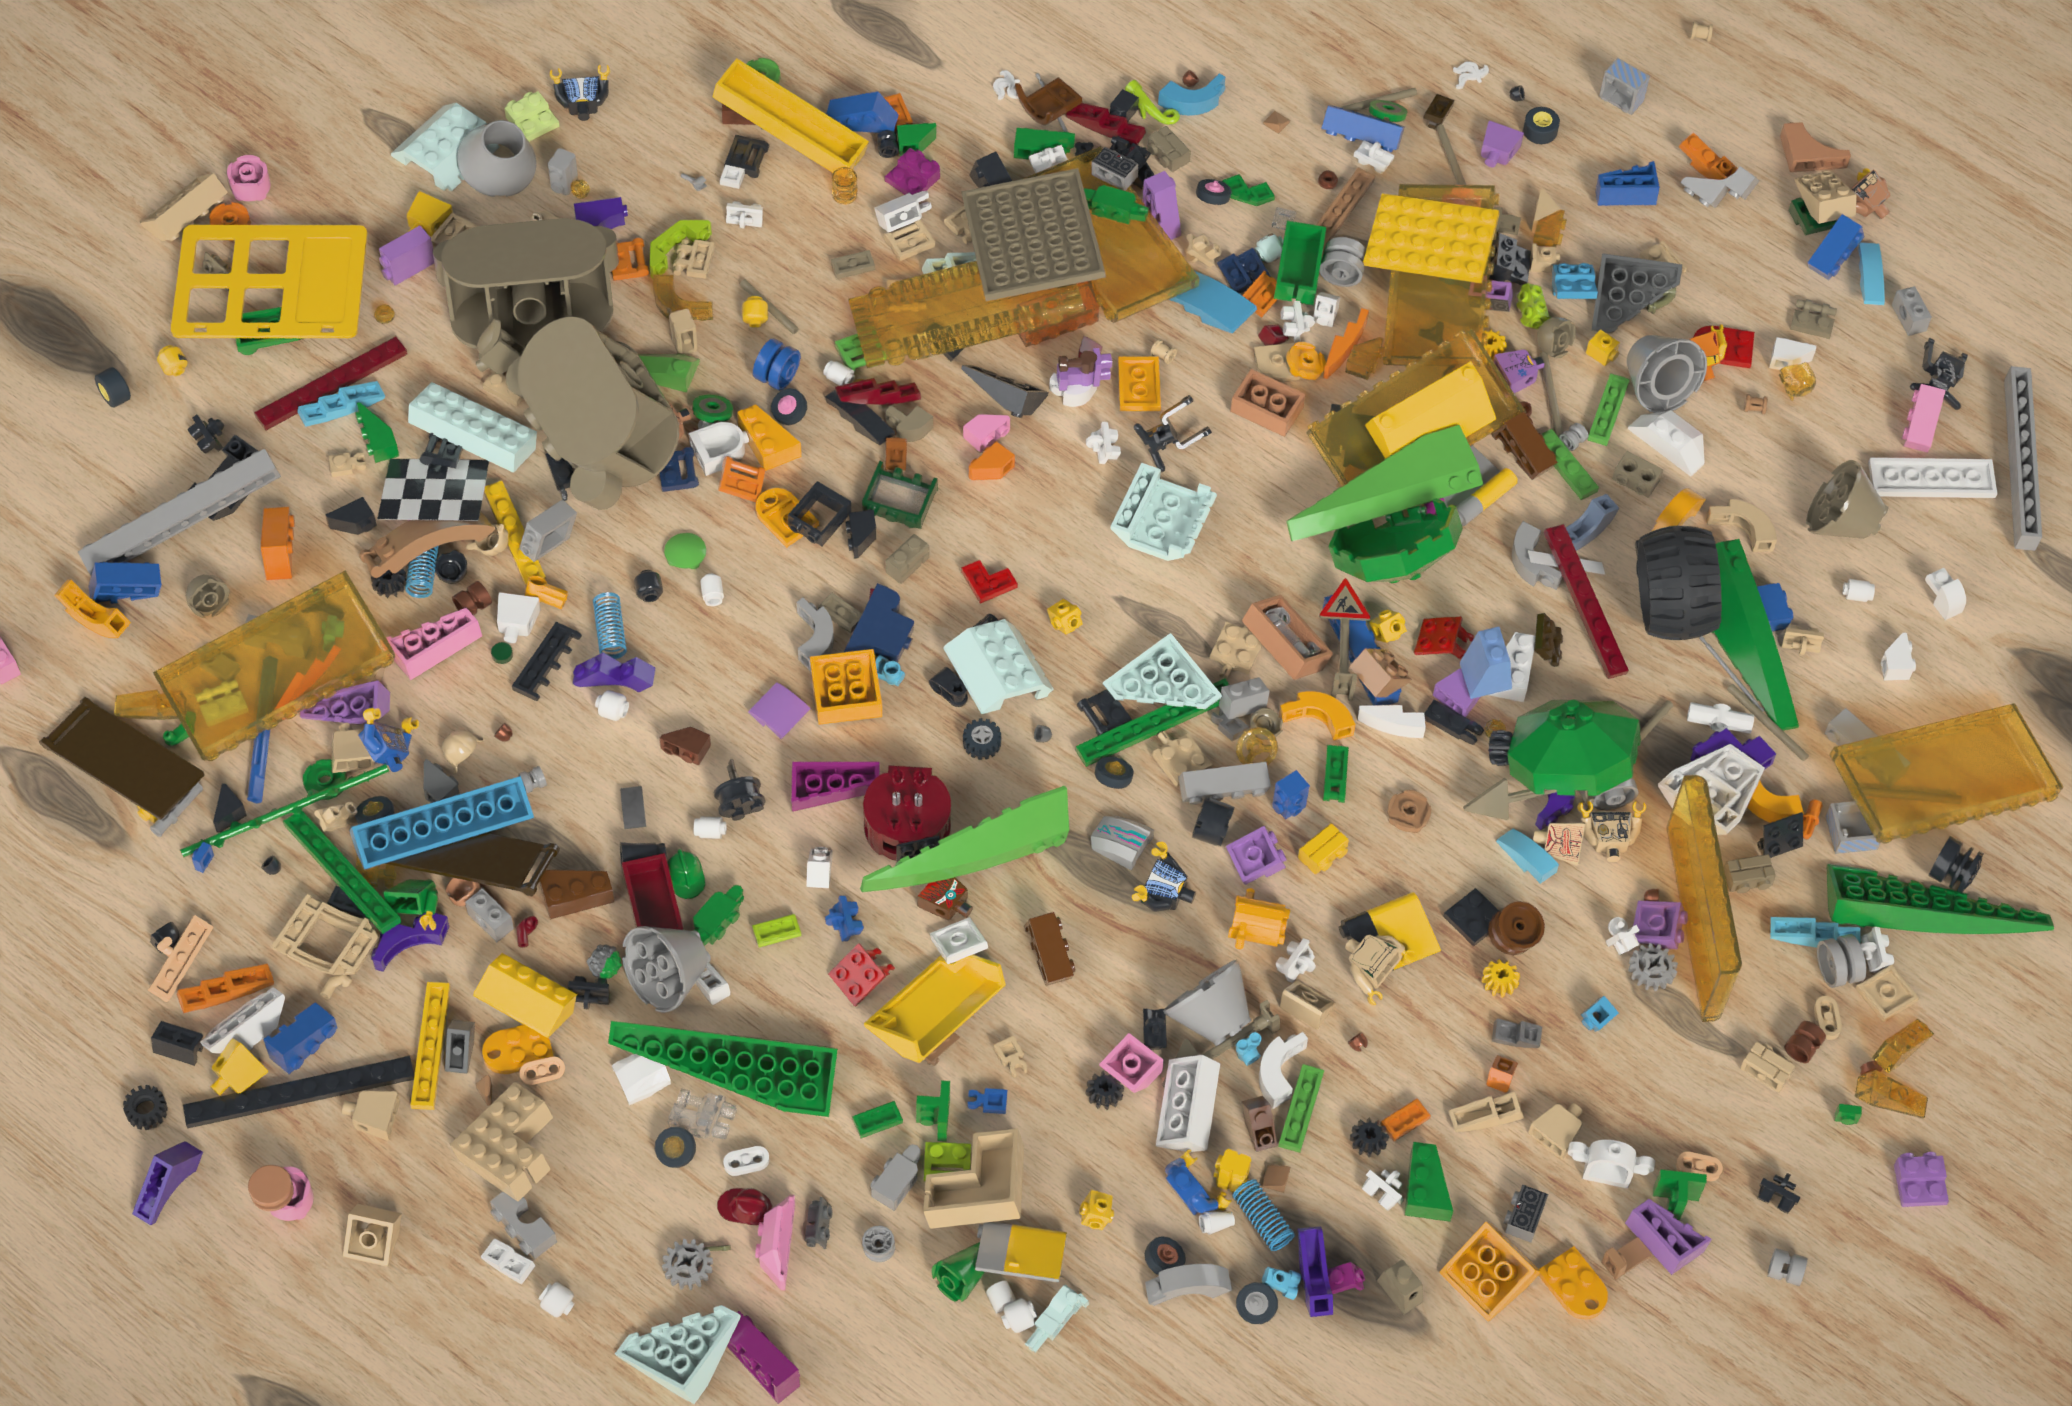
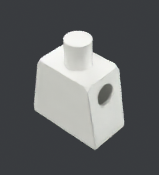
M499 592L497 624L499 632L505 634L504 640L506 642L516 643L518 635L528 636L541 610L539 598Z

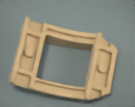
M307 893L271 945V948L312 969L332 975H349L358 972L376 945L378 935L367 918L361 919L344 913L324 902L321 903ZM318 919L354 934L335 963L321 960L299 949Z

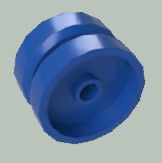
M775 338L770 339L762 347L753 367V377L762 383L768 382L770 387L782 391L795 376L800 364L801 353L791 346L785 347L783 342Z

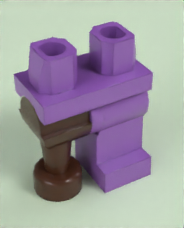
M1093 348V352L1083 351L1079 358L1068 359L1067 356H1058L1056 376L1059 391L1067 390L1069 385L1090 386L1093 384V387H1097L1100 385V380H1110V368L1112 367L1111 353L1100 354L1099 348Z

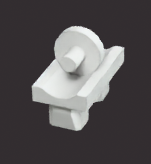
M1364 140L1354 152V157L1358 158V163L1362 165L1369 164L1380 174H1383L1394 160V155L1381 149L1379 142H1375L1373 145Z
M1062 145L1046 148L1045 151L1029 156L1036 175L1069 164Z
M736 201L732 204L727 203L726 223L738 224L743 229L745 225L762 227L763 207L760 204L749 206Z
M1294 301L1293 306L1282 307L1281 319L1291 320V322H1285L1283 325L1284 336H1293L1294 342H1300V335L1304 331H1310V327L1315 324L1314 317L1308 315L1307 312L1302 313L1300 301Z
M1102 422L1101 428L1096 432H1092L1091 436L1086 439L1087 447L1092 448L1094 452L1098 453L1099 464H1105L1108 459L1117 460L1121 454L1119 446L1111 445V443L1117 441L1118 431L1110 429L1108 422Z
M1620 917L1613 918L1609 922L1608 929L1613 937L1606 940L1608 947L1614 945L1618 954L1621 955L1640 945L1635 936V933L1639 931L1637 925L1628 929L1627 922Z
M1873 927L1871 932L1861 936L1862 944L1860 945L1868 962L1870 972L1875 973L1881 968L1894 964L1893 955L1885 951V948L1889 945L1888 935L1881 934L1880 927Z
M1303 938L1300 943L1291 941L1287 946V953L1290 955V958L1280 957L1276 962L1277 970L1285 974L1288 982L1293 983L1299 973L1304 974L1305 971L1313 972L1316 968L1313 962L1315 956L1308 945L1310 942L1307 939Z
M1369 1170L1366 1174L1368 1179L1362 1186V1189L1372 1197L1381 1188L1385 1194L1378 1203L1388 1211L1396 1203L1401 1204L1404 1201V1198L1391 1187L1394 1185L1399 1189L1403 1185L1397 1180L1400 1175L1397 1170L1391 1174L1384 1170L1381 1175L1386 1179L1385 1182Z

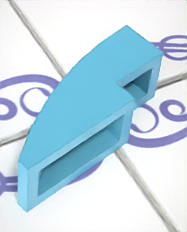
M1511 829L1496 840L1524 873L1529 871L1540 884L1557 873L1559 864L1541 846L1523 833Z

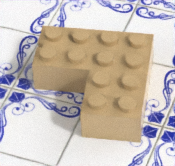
M514 1082L450 1146L462 1164L516 1201H519L533 1188L524 1172L525 1169L535 1184L551 1170L543 1154L527 1143L553 1116L545 1101Z
M1018 1128L974 1133L971 1170L926 1175V1195L924 1197L923 1212L930 1229L1021 1218L1024 1143Z

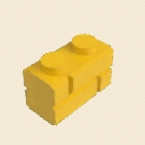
M1330 823L1299 849L1298 858L1314 874L1319 873L1321 870L1325 872L1331 867L1334 859L1337 857L1341 859L1348 852L1349 840Z
M1231 1149L1225 1150L1224 1155L1219 1154L1213 1177L1217 1178V1187L1224 1190L1230 1189V1192L1234 1193L1239 1186L1247 1182L1251 1157L1242 1153L1238 1155V1152Z

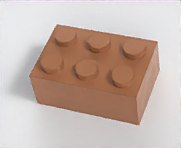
M1251 369L1232 397L1230 412L1285 437L1304 408L1305 394Z

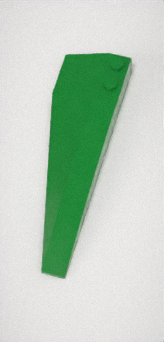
M1740 539L1718 542L1715 545L1720 568L1722 610L1720 627L1711 633L1716 635L1719 640L1718 643L1734 667L1739 669L1742 679L1746 684H1749L1754 692V697L1757 701L1761 702L1767 716L1783 731L1799 728L1777 645Z
M1827 864L1826 867L1828 911L1831 921L1838 924L1848 923L1861 927L1872 926L1947 934H2010L2054 930V924L2049 914L2020 908L2018 911L2005 903H2000L1999 906L1987 903L1988 899L1978 897V900L1967 898L1968 894L1966 893L1961 894L1957 891L1934 885L1926 888L1923 884L1911 880L1909 883L1897 880L1898 876L1890 874L1888 878L1878 876V871L1831 864Z
M611 1021L608 1044L784 1112L829 1117L838 1048Z

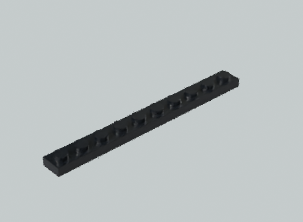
M410 1056L243 1091L239 1094L234 1093L183 1104L186 1126L189 1129L414 1080Z

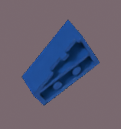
M878 91L832 99L826 115L852 131L874 133L886 130L894 132L899 115Z
M1655 161L1649 162L1647 166L1643 167L1638 165L1632 166V169L1627 171L1619 169L1598 174L1595 191L1597 205H1656L1660 187Z
M1842 214L1807 262L1808 267L1827 280L1832 276L1835 277L1843 262L1849 258L1853 250L1863 240L1864 232L1862 226Z
M149 562L94 563L89 582V596L96 603L110 601L111 604L118 603V599L131 598V601L158 597L162 585L159 564Z
M316 1002L296 1015L294 1018L296 1021L287 1027L284 1024L279 1027L280 1032L272 1038L268 1035L263 1039L269 1058L288 1074L299 1069L304 1060L310 1054L317 1052L320 1044L326 1039L331 1038L338 1028L335 1018Z

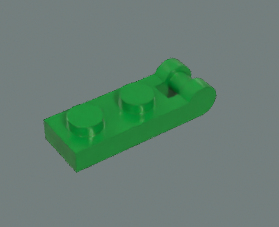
M1327 745L1323 801H1330L1331 799L1338 800L1339 803H1345L1349 747ZM1331 787L1339 788V792L1331 791Z

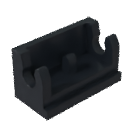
M161 1021L151 1037L153 1053L195 1066L198 1058L197 1052H202L203 1046L200 1043L203 1034Z

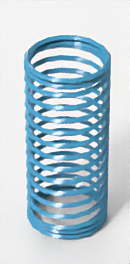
M438 546L434 547L435 550L429 549L430 551L424 552L430 555L420 554L416 557L418 560L413 559V561L409 562L405 591L412 597L426 598L433 593ZM410 585H412L413 587H416V588H421V589L429 588L430 590H428V591H418V590H415V589L411 588ZM408 587H409L411 590L416 591V592H420V593L429 592V593H428V594H423V595H422V594H415V593H412L411 591H409Z
M605 592L598 594L593 599L599 653H604L602 650L616 652L624 648L621 653L606 654L614 659H618L627 652L620 597L615 593ZM605 596H614V597L617 598V599L607 598V599L600 600L599 602L596 603V601H597L598 599H600V598H602V597H605ZM606 600H615V601H617L616 603H614V602H608V603H603V604H601V605H597V604H599L600 602L606 601ZM622 647L617 650H605V648Z
M1249 1180L1234 1191L1233 1198L1240 1205V1208L1243 1209V1212L1246 1213V1216L1249 1217V1220L1252 1221L1251 1224L1255 1225L1254 1228L1258 1229L1257 1232L1261 1233L1260 1236L1263 1237L1269 1249L1277 1251L1286 1246L1294 1238L1295 1233L1292 1229H1289V1225L1280 1216V1212H1277L1278 1209L1274 1208L1275 1205L1271 1204L1272 1201L1268 1200L1269 1197L1265 1196L1266 1192H1262L1263 1188H1259L1260 1184H1258L1257 1180ZM1254 1183V1185L1250 1186L1244 1192H1242L1241 1195L1237 1196V1194L1241 1190ZM1261 1190L1258 1194H1256L1255 1196H1253L1250 1200L1244 1202L1249 1196H1251L1252 1194H1254L1256 1191ZM1264 1194L1261 1198H1259L1258 1200H1256L1253 1204L1247 1206L1252 1200H1254L1255 1198H1257L1259 1195ZM1267 1198L1264 1202H1262L1261 1204H1259L1256 1208L1250 1210L1255 1204H1257L1258 1202H1260L1262 1199ZM1270 1202L1267 1206H1265L1264 1208H1262L1259 1212L1253 1214L1258 1208H1260L1261 1206H1263L1265 1203ZM1272 1206V1208L1269 1211L1264 1213L1262 1216L1256 1218L1260 1213H1262L1268 1207ZM1275 1210V1212L1272 1215L1267 1217L1265 1220L1259 1222L1263 1217H1265L1271 1211ZM1278 1214V1216L1275 1219L1270 1221L1268 1224L1262 1226L1266 1221H1268L1273 1216ZM1281 1218V1220L1278 1223L1273 1225L1271 1228L1265 1230L1269 1225H1271L1276 1220ZM1284 1223L1280 1228H1278L1271 1234H1268L1272 1229L1277 1227L1279 1224ZM1287 1227L1283 1232L1278 1234L1276 1237L1270 1239L1275 1233L1280 1231L1282 1228Z

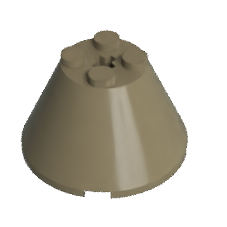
M1848 460L1839 465L1832 472L1834 476L1828 483L1823 482L1817 491L1806 518V524L1810 527L1808 528L1809 532L1817 535L1864 539L1870 534H1877L1880 530L1881 524L1879 523L1883 516L1886 515L1888 506L1880 498L1861 465L1854 460Z

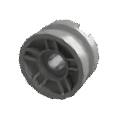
M873 1226L864 1233L862 1238L863 1251L871 1261L885 1262L894 1255V1235L887 1227ZM877 1241L883 1244L881 1247L875 1246Z

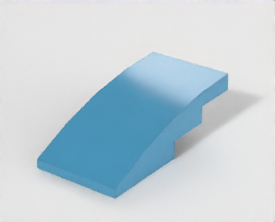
M1194 270L1187 273L1167 293L1168 300L1184 305L1185 311L1200 316L1202 323L1229 333L1235 332L1257 310L1256 305L1236 291Z

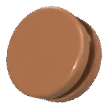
M265 1165L258 1168L251 1175L248 1182V1191L252 1202L259 1209L277 1211L284 1208L291 1201L294 1186L289 1173L284 1168L278 1165Z

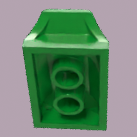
M282 307L243 313L242 322L277 323L280 321ZM259 328V332H270V328ZM236 338L238 352L243 355H252L259 348L294 342L304 338Z

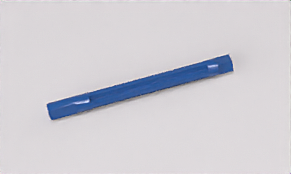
M270 656L263 660L247 800L256 804L261 803L263 799L278 659Z

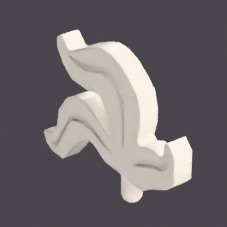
M1464 62L1458 68L1454 67L1453 72L1461 74L1456 88L1462 89L1467 80H1477L1481 83V78H1484L1489 73L1488 66L1484 65V68L1479 70L1476 63Z
M1007 70L1001 71L1000 75H1003L1004 78L996 79L993 84V90L998 95V100L1004 98L1005 87H1008L1007 95L1009 97L1019 99L1014 88L1015 83H1019L1020 80L1014 79V76Z

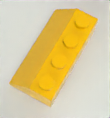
M501 953L489 964L473 996L549 1038L573 1014L577 994Z

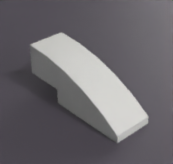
M1402 705L1359 706L1357 719L1367 726L1397 736L1423 738L1424 712L1403 713Z

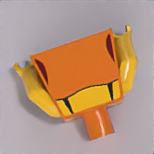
M1720 324V330H1715L1712 325L1710 333L1689 339L1697 343L1706 355L1707 370L1703 381L1715 378L1712 366L1720 364V360L1724 358L1727 343L1723 334L1722 324Z

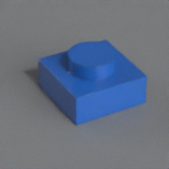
M203 842L192 855L195 870L204 873L214 857L210 844Z

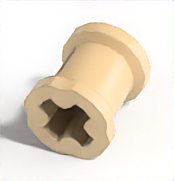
M1693 22L1691 39L1702 38L1710 42L1713 25H1699L1697 22Z
M1158 339L1152 346L1150 354L1158 356L1164 360V363L1169 365L1174 360L1177 349L1168 347L1163 344L1162 340Z

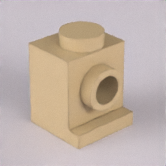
M1532 243L1530 271L1552 272L1553 265H1559L1560 253H1556V247L1536 246V244Z

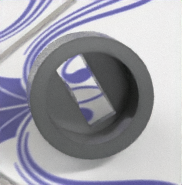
M1037 725L1034 730L1035 741L1048 742L1052 738L1051 729L1044 725Z

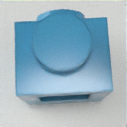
M1603 996L1598 998L1596 1002L1581 1014L1584 1018L1582 1024L1591 1031L1593 1029L1596 1032L1603 1028L1619 1012ZM1594 1012L1598 1013V1020L1593 1016Z

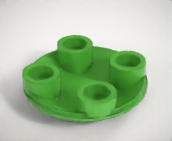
M680 533L668 540L664 549L667 563L678 568L697 569L706 556L704 541L692 533Z

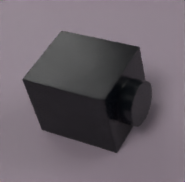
M1122 89L1111 102L1109 114L1125 117L1127 122H1129L1138 110L1139 97Z

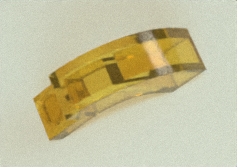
M653 275L655 303L659 311L667 319L670 320L669 315L677 310L689 309L693 320H713V302L684 300L675 293L674 275Z

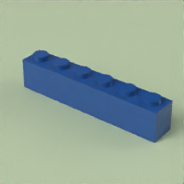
M1332 595L1324 597L1323 608L1328 603ZM1328 619L1340 642V620ZM1349 620V661L1352 664L1365 648L1381 649L1377 647L1374 634L1371 630H1368L1366 621ZM1360 680L1373 706L1390 705L1398 702L1402 691L1401 688L1387 697H1375Z

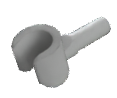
M684 173L681 174V178L692 183L697 191L707 187L704 183L706 179L703 176L695 179Z

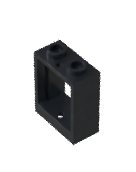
M817 481L788 514V527L793 532L805 536L811 543H816L823 547L849 516L851 501ZM816 501L837 512L822 531L801 520Z

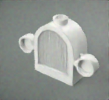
M700 420L698 430L689 433L690 446L693 448L705 476L721 471L725 456L740 462L745 454V444L749 442L746 431H742L738 426L729 422L714 424ZM732 468L730 469V471L739 474L738 470Z
M1598 1140L1593 1142L1590 1147L1581 1142L1569 1143L1568 1154L1575 1161L1585 1162L1583 1179L1628 1189L1633 1173L1647 1175L1653 1172L1655 1168V1160L1648 1156L1636 1157L1635 1149L1620 1141Z

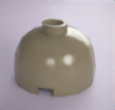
M1553 317L1546 320L1537 331V341L1540 349L1556 359L1565 356L1568 351L1564 350L1568 345L1572 346L1576 335V327L1574 324H1571L1572 321L1562 317Z
M203 574L194 578L187 586L186 602L195 615L206 618L205 616L212 614V617L224 611L229 604L228 596L230 590L220 578L214 575Z

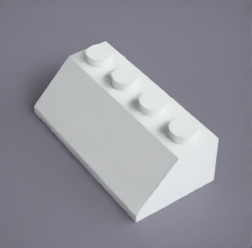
M1204 1055L1169 1060L1156 1140L1157 1147L1180 1151L1190 1149L1191 1152L1208 1149L1220 1063Z

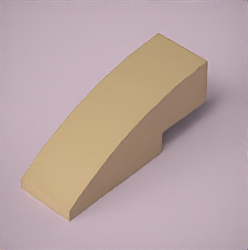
M1515 1092L1495 1099L1490 1096L1449 1110L1455 1132L1490 1128L1524 1118Z

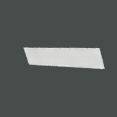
M1528 550L1531 563L1558 567L1553 554ZM1580 559L1586 572L1605 575L1602 562Z

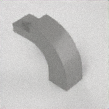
M1523 521L1516 532L1512 547L1513 565L1521 578L1533 587L1539 581L1544 586L1557 590L1562 579L1561 572L1548 565L1530 562L1528 550L1534 551L1539 542L1541 530Z
M801 598L796 602L797 614L813 629L814 634L806 643L798 648V660L811 672V656L828 655L832 652L834 642L833 623L824 607L817 610L813 603H808L804 598Z
M1190 1264L1169 1268L1158 1272L1159 1277L1145 1282L1148 1302L1153 1306L1181 1295L1202 1294L1215 1298L1232 1291L1228 1269L1213 1264Z

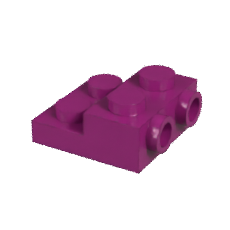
M910 148L898 159V165L885 176V182L904 195L908 193L914 195L927 191L940 179V166L935 160H927L920 150L914 151Z

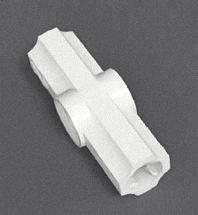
M1690 702L1687 721L1709 725L1714 731L1721 732L1727 728L1751 734L1754 715L1732 711L1725 704L1708 706Z

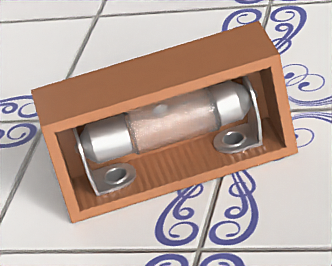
M1281 594L1252 603L1242 620L1293 680L1323 671L1333 655V652Z

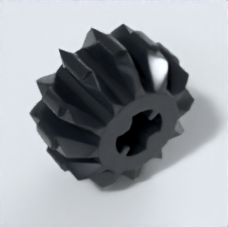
M404 569L399 570L397 573H392L388 570L378 578H374L371 575L372 588L374 591H377L379 596L385 594V597L388 599L393 594L397 598V592L404 593L407 581Z
M1498 730L1491 733L1488 751L1492 765H1509L1508 750L1513 736L1512 732Z
M1102 1071L1101 1076L1094 1073L1092 1080L1087 1081L1086 1095L1089 1097L1090 1104L1096 1103L1097 1109L1103 1105L1108 1110L1109 1105L1116 1108L1118 1101L1123 1099L1124 1086L1111 1074L1107 1076Z
M1369 1117L1365 1123L1360 1119L1358 1126L1354 1125L1352 1127L1350 1141L1353 1142V1149H1359V1155L1366 1152L1370 1158L1372 1152L1378 1156L1381 1150L1386 1149L1389 1135L1385 1133L1386 1126L1379 1127V1120L1372 1123Z

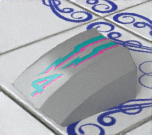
M1104 816L1091 835L1092 849L1132 871L1136 861L1146 846L1152 841L1154 829L1127 818Z

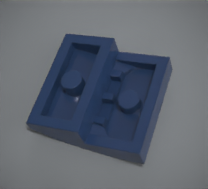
M1253 248L1238 256H1235L1233 253L1217 262L1231 288L1237 293L1246 292L1263 271H1266V274L1271 277Z

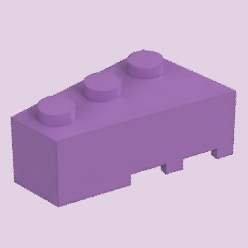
M1165 171L1144 179L1142 205L1149 208L1145 223L1160 244L1182 236L1175 189L1176 184L1174 179L1169 177Z
M1648 1199L1632 1210L1625 1224L1640 1238L1650 1252L1672 1275L1704 1253L1712 1239L1698 1234L1692 1230L1693 1227L1688 1223L1684 1225L1673 1218L1674 1214Z

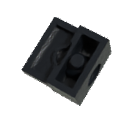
M1499 233L1491 245L1485 277L1494 281L1505 282L1509 280L1519 285L1527 284L1531 251L1517 246L1516 239Z

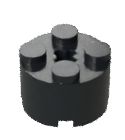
M1205 797L1192 838L1221 847L1235 807Z

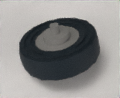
M1253 1282L1245 1285L1239 1291L1236 1298V1308L1239 1315L1246 1322L1263 1324L1275 1316L1278 1309V1298L1270 1286L1264 1283Z

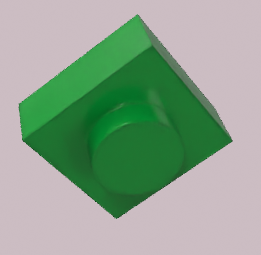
M1839 1104L1835 1111L1834 1121L1841 1122L1844 1125L1857 1124L1862 1115V1106Z

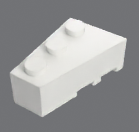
M1514 633L1506 646L1511 663L1512 689L1490 694L1489 696L1524 702L1535 647L1534 635Z

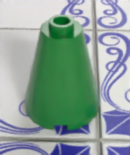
M980 1242L936 1262L931 1269L933 1279L937 1277L939 1281L937 1285L939 1290L954 1302L966 1300L985 1273L975 1270Z

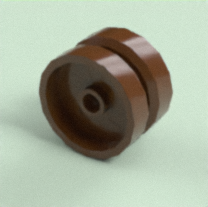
M1517 901L1508 904L1493 915L1489 923L1488 933L1496 949L1504 954L1515 956L1523 954L1541 941L1544 935L1545 923L1542 914L1536 907L1527 902Z

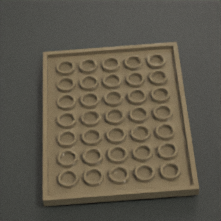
M1078 168L961 191L986 301L1106 277Z

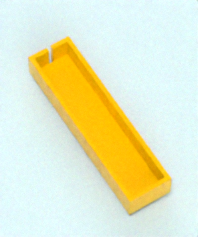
M737 58L716 83L713 98L843 180L849 176L854 166L865 155L869 143L868 140Z

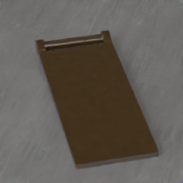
M85 696L80 700V704L47 737H43L39 741L44 749L52 751L159 820H162L205 776L204 771L94 704ZM86 710H90L56 745L53 744Z
M483 833L385 864L516 890L532 897L537 891L538 883L553 857L558 855L560 848L554 843L540 844ZM541 852H544L545 855L529 882L523 884Z

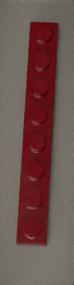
M395 336L254 412L255 417L265 431L298 414L299 406L318 403L319 397L333 395L339 392V388L348 387L406 356L407 349Z
M1565 525L1546 528L1543 532L1607 678L1611 679L1626 675L1629 669Z

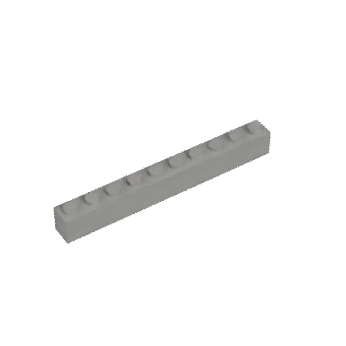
M2011 366L2005 377L2004 386L2015 549L2035 551L2042 539L2032 375L2031 368Z
M265 449L256 451L245 460L238 461L225 471L216 473L214 477L207 481L200 482L187 492H182L176 498L160 504L158 508L143 513L138 519L123 524L120 529L105 534L94 543L87 544L78 553L90 575H92L94 563L128 562L280 478L281 475Z

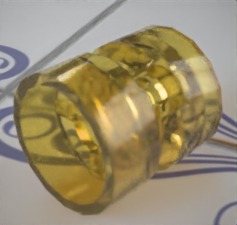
M841 167L832 174V197L839 204H851L856 200L858 194L857 174L851 168Z

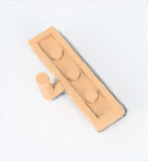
M194 915L174 948L170 947L172 944L170 937H165L158 943V950L168 955V958L150 985L149 992L166 1002L170 1000L212 931V925Z

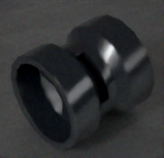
M890 130L880 132L877 135L880 156L884 158L896 156L899 151L896 143V134Z

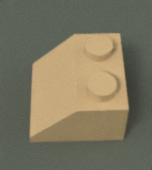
M357 1204L348 1215L343 1257L388 1266L399 1236L402 1213Z

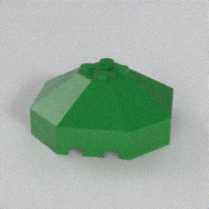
M1436 498L1432 501L1437 516L1431 513L1427 514V508L1420 505L1407 509L1409 517H1404L1403 510L1385 515L1387 522L1377 528L1374 526L1373 519L1336 529L1328 546L1336 569L1365 582L1397 583L1400 580L1406 579L1416 580L1421 577V573L1456 548L1463 529L1457 507L1451 504L1447 508L1444 501Z
M1551 700L1517 718L1508 750L1510 775L1534 794L1544 795L1546 789L1557 790V795H1575V790L1588 791V796H1598L1633 777V765L1636 764L1637 748L1641 742L1639 719L1614 701Z

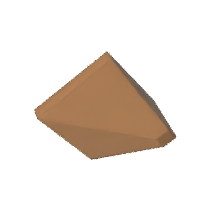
M1274 111L1263 124L1279 134L1290 123V120Z
M485 1075L476 1083V1089L487 1106H490L492 1104L491 1077Z

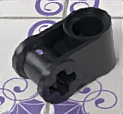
M944 667L929 680V685L933 691L941 695L952 706L962 707L967 703V688L962 680L948 667Z

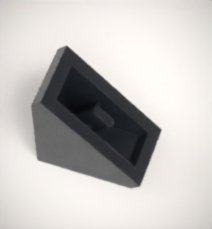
M227 784L221 785L213 820L216 832L219 833L229 828L233 821L238 822L247 816L244 805Z

